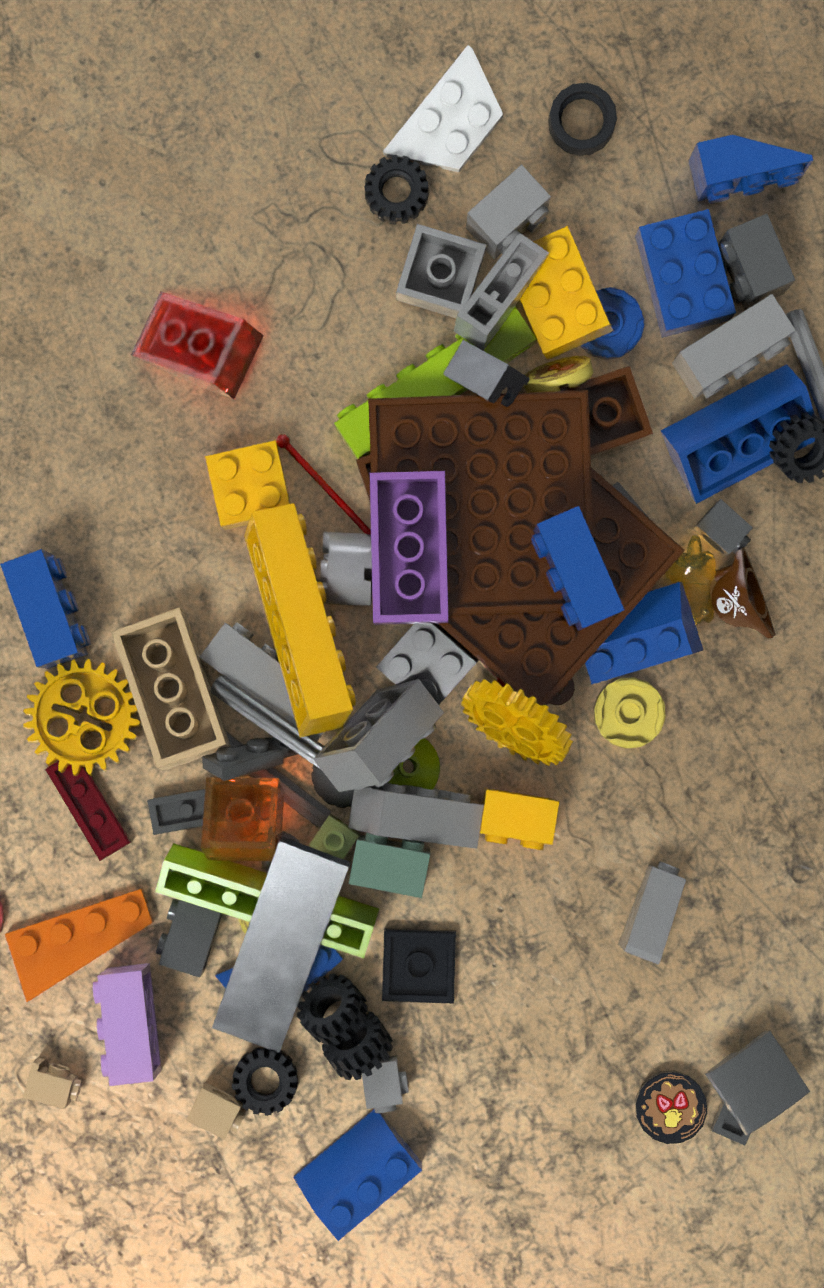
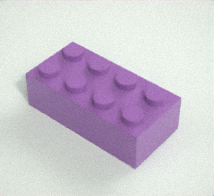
M445 471L370 473L374 625L448 623Z

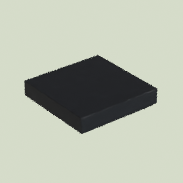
M384 928L382 1001L454 1004L456 930Z

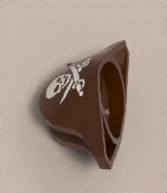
M745 547L737 550L733 565L714 570V578L717 583L712 592V606L716 615L726 624L735 627H748L758 631L768 639L773 638L776 633L753 566Z

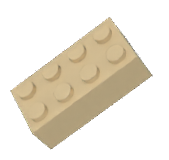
M177 608L111 632L157 769L167 771L198 760L202 756L216 753L219 748L231 747L214 695L210 692L211 686L186 613L182 609Z

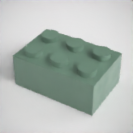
M366 833V836L359 835L356 842L349 884L422 898L430 859V848L424 847V842L402 839L401 843L388 840V837Z

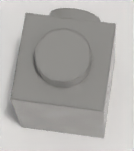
M397 1055L390 1056L387 1061L381 1060L380 1063L383 1066L379 1070L376 1067L372 1068V1075L367 1077L365 1073H362L366 1108H375V1113L395 1111L397 1109L396 1105L403 1104L402 1094L409 1093L406 1071L399 1072Z

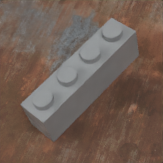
M238 622L233 627L224 623L200 655V658L233 683L297 726L276 651L266 643L262 648H259L251 642L250 639L254 634ZM324 732L310 736L318 741Z

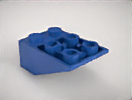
M729 135L698 142L688 161L698 202L708 200L709 204H715L728 200L730 198L729 194L743 192V196H750L764 191V186L777 184L778 188L799 183V178L805 174L813 162V157L806 153L736 135Z

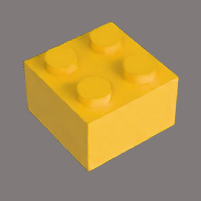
M275 440L205 456L220 525L224 530L248 525L252 512L291 504L280 452Z
M484 788L482 801L484 807L480 833L485 834L484 839L486 841L507 844L508 838L521 840L520 845L522 847L543 850L544 844L553 845L559 808L558 800Z

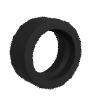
M589 83L572 84L561 90L553 100L548 118L549 131L556 145L565 152L577 156L591 155L603 149L612 138L617 121V113L612 98L599 86ZM579 99L594 102L603 113L604 122L602 129L596 136L586 140L571 137L562 126L561 117L563 110L569 103Z

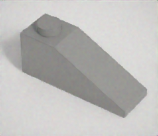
M518 233L457 314L454 332L484 351L548 257L549 252L521 233Z

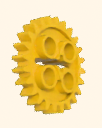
M73 659L71 661V670L68 671L59 663L57 664L58 675L54 677L50 672L45 671V677L48 680L46 685L35 681L34 685L40 693L38 695H27V698L34 703V708L23 709V712L33 717V720L24 723L23 727L35 731L27 740L29 743L40 742V745L35 750L36 755L40 756L46 752L49 753L45 761L48 766L59 760L58 770L61 773L67 769L68 765H72L74 776H78L81 767H85L88 774L92 776L94 765L97 764L104 771H107L106 760L110 758L119 764L120 760L116 753L119 750L130 753V749L125 744L126 739L137 740L138 737L130 731V728L141 726L139 720L132 718L133 714L138 713L136 705L129 704V702L134 700L132 693H124V690L129 685L128 681L125 679L117 683L116 680L119 672L116 669L106 675V665L103 662L96 670H93L90 659L86 660L84 668H79L77 662ZM70 686H78L82 691L80 699L75 703H67L63 700V693ZM106 698L115 701V710L112 714L108 716L97 714L96 707L99 701ZM57 704L78 714H82L84 709H87V714L90 718L112 725V730H104L87 721H83L81 726H78V721L73 716L54 711L52 706ZM57 719H64L68 722L67 732L60 737L52 736L49 730L52 722ZM93 731L100 733L102 736L100 746L93 750L86 749L83 745L85 735Z
M483 679L481 683L475 681L473 685L471 684L462 698L461 705L465 707L463 713L469 715L467 719L469 722L477 724L475 729L483 732L487 740L498 742L497 746L499 748L506 747L509 749L511 755H515V753L520 754L524 761L531 758L537 765L541 761L547 766H550L551 762L558 765L559 761L562 762L571 748L573 741L570 738L572 734L565 731L567 725L557 722L558 715L551 714L548 711L549 707L547 705L537 704L535 697H526L521 689L516 692L507 683L502 687L496 680H493L491 684Z

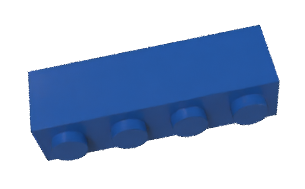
M786 364L661 430V433L677 471L692 499L697 504L773 464L774 460L770 457L769 453L773 450L769 447L770 441H777L772 435L775 429L781 432L784 428L780 423L785 420L790 424V416L796 414L801 419V413H808L810 416L815 413L807 386ZM815 438L803 441L796 451L815 442Z

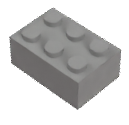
M773 294L680 351L672 365L694 399L702 394L708 399L725 388L724 386L729 383L727 378L734 375L736 380L754 370V367L760 363L758 359L762 356L768 361L784 351V348L791 344L788 338L796 330Z
M419 679L377 689L313 759L339 792L353 789L359 791L373 785L380 787L392 779L394 776L393 770L399 763L404 762L414 754V746L419 740L427 737L436 729L435 722L444 712Z
M387 782L380 787L373 785L359 791L354 789L348 828L377 836L477 849L484 805L470 802L471 795Z

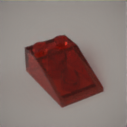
M160 291L131 355L203 389L235 399L264 335L245 319Z

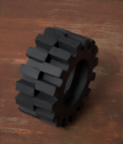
M391 155V159L386 160L385 157L379 159L380 163L378 165L374 163L370 168L371 172L365 178V199L370 207V211L373 215L376 213L379 220L384 222L386 219L390 221V224L396 225L397 221H402V224L408 223L410 218L414 220L419 216V212L424 210L428 200L429 185L425 171L420 169L419 163L416 161L412 163L410 157L403 156V159L397 158V155ZM393 177L405 179L411 188L408 198L399 203L389 201L383 194L384 184Z
M801 413V419L796 414L790 416L791 423L788 424L784 420L780 423L784 429L781 432L775 429L772 434L777 441H770L769 447L773 450L769 452L770 457L774 460V464L790 480L794 479L797 483L803 484L804 479L808 483L814 482V475L819 479L823 478L824 420L818 415L812 414L810 416L808 413ZM815 438V444L808 454L800 458L794 457L796 449L803 441Z
M334 973L329 975V980L325 976L319 977L320 983L318 985L314 982L310 983L308 986L312 990L309 993L303 991L301 996L305 1001H299L297 1005L300 1010L297 1012V1017L300 1019L301 1025L319 1043L322 1042L324 1045H330L331 1041L334 1045L341 1044V1037L346 1041L351 1039L352 1037L349 1032L353 1030L357 1033L361 1029L357 1023H364L366 1016L363 1013L368 1012V1006L365 1004L367 1000L359 989L344 975L340 974L338 977ZM341 1001L336 1012L323 1018L326 1010L332 1004Z
M373 1012L363 1013L366 1016V1020L364 1023H357L361 1028L357 1033L353 1030L349 1032L352 1037L351 1039L346 1041L341 1037V1044L334 1045L332 1041L330 1045L322 1044L324 1056L341 1078L344 1077L345 1080H351L352 1076L355 1080H359L362 1077V1073H365L367 1077L372 1075L371 1069L376 1067L379 1070L383 1066L380 1061H387L390 1057L387 1052L393 1049L391 1044L393 1042L392 1037Z
M258 1047L250 1053L247 1052L238 1062L233 1073L232 1090H235V1098L237 1102L241 1101L242 1107L245 1110L250 1109L256 1115H259V1113H265V1116L272 1115L273 1112L277 1111L278 1113L282 1111L292 1101L298 1086V1071L292 1063V1058L289 1055H284L282 1050H280V1053H277L267 1048L260 1049ZM269 1067L278 1074L279 1086L273 1093L261 1094L254 1089L251 1078L257 1069Z

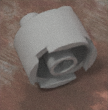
M324 532L323 553H329L324 554L320 569V581L323 583L326 593V603L324 604L371 606V535Z

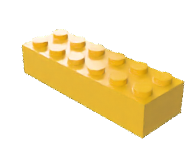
M292 503L252 512L244 538L301 738L342 728L353 711V706L356 705V699L352 686L346 685L343 672L346 671L343 653L341 650L336 651L333 637H336L333 618L331 615L326 616L323 605V603H326L325 589L321 581H316L313 570L317 566L315 554L312 548H307L304 535H307L306 522L302 514H297L295 504Z

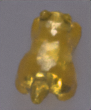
M693 535L688 543L687 552L682 553L666 571L665 575L672 584L682 581L695 624L698 625L702 621L710 623L714 619L710 585L716 573V560L711 552H702L700 537Z

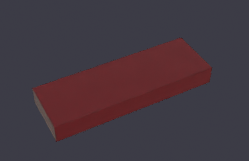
M59 761L45 769L99 861L132 842L94 777L88 774L85 767H81L78 776L73 775L72 765H68L67 769L61 773L58 770Z

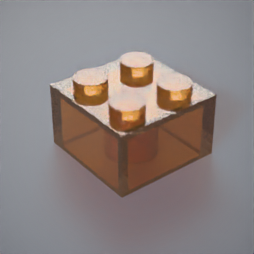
M206 777L201 849L208 860H273L282 836L284 790L279 778H233L223 781L217 777Z

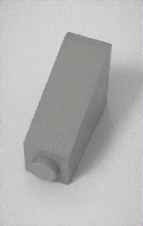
M661 861L658 867L648 865L618 943L623 951L659 965L686 879L678 876L679 868Z

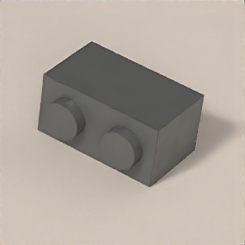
M173 898L167 915V919L171 920L172 924L168 934L162 933L156 949V954L161 955L159 965L200 978L204 973L223 913Z

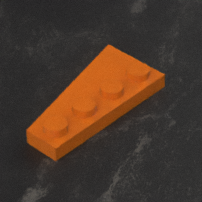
M143 888L6 933L5 937L26 1002L153 923L154 920Z

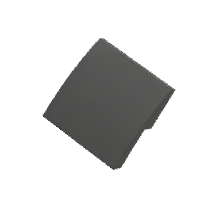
M771 1031L762 1032L739 1052L729 1054L705 1073L745 1135H749L770 1122L810 1092Z

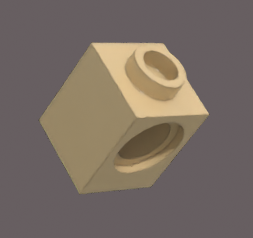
M205 1082L186 1121L225 1140L229 1130L234 1133L237 1132L245 1113L239 1111L242 1106L241 1101L237 1102L234 1096Z

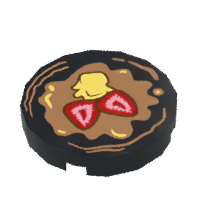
M675 1070L660 1071L648 1077L642 1084L643 1086L639 1089L635 1099V1113L643 1131L652 1139L665 1144L683 1143L693 1138L703 1127L707 1115L706 1097L700 1085L690 1076Z

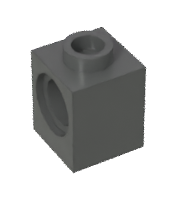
M722 499L717 501L693 528L724 557L731 552L736 554L737 550L746 547L751 541L747 534L753 529Z

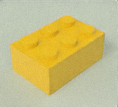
M566 226L533 241L549 252V255L520 300L544 356L550 360L612 332L611 324L569 227Z

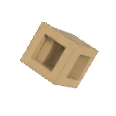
M38 1057L32 1062L23 1098L65 1109L71 1100L77 1101L83 1080L77 1079L78 1075L70 1074V1068L50 1063L48 1067H45V1059Z

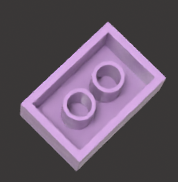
M150 963L107 968L97 976L98 981L93 982L95 1004H101L102 1018H97V1034L99 1040L105 1041L106 1054L101 1055L103 1077H109V1086L154 1081L162 1068Z

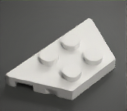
M469 45L383 150V154L387 158H391V155H397V158L402 159L403 156L410 157V160L416 161L420 165H436L444 170L460 172L501 121L503 112L473 49Z

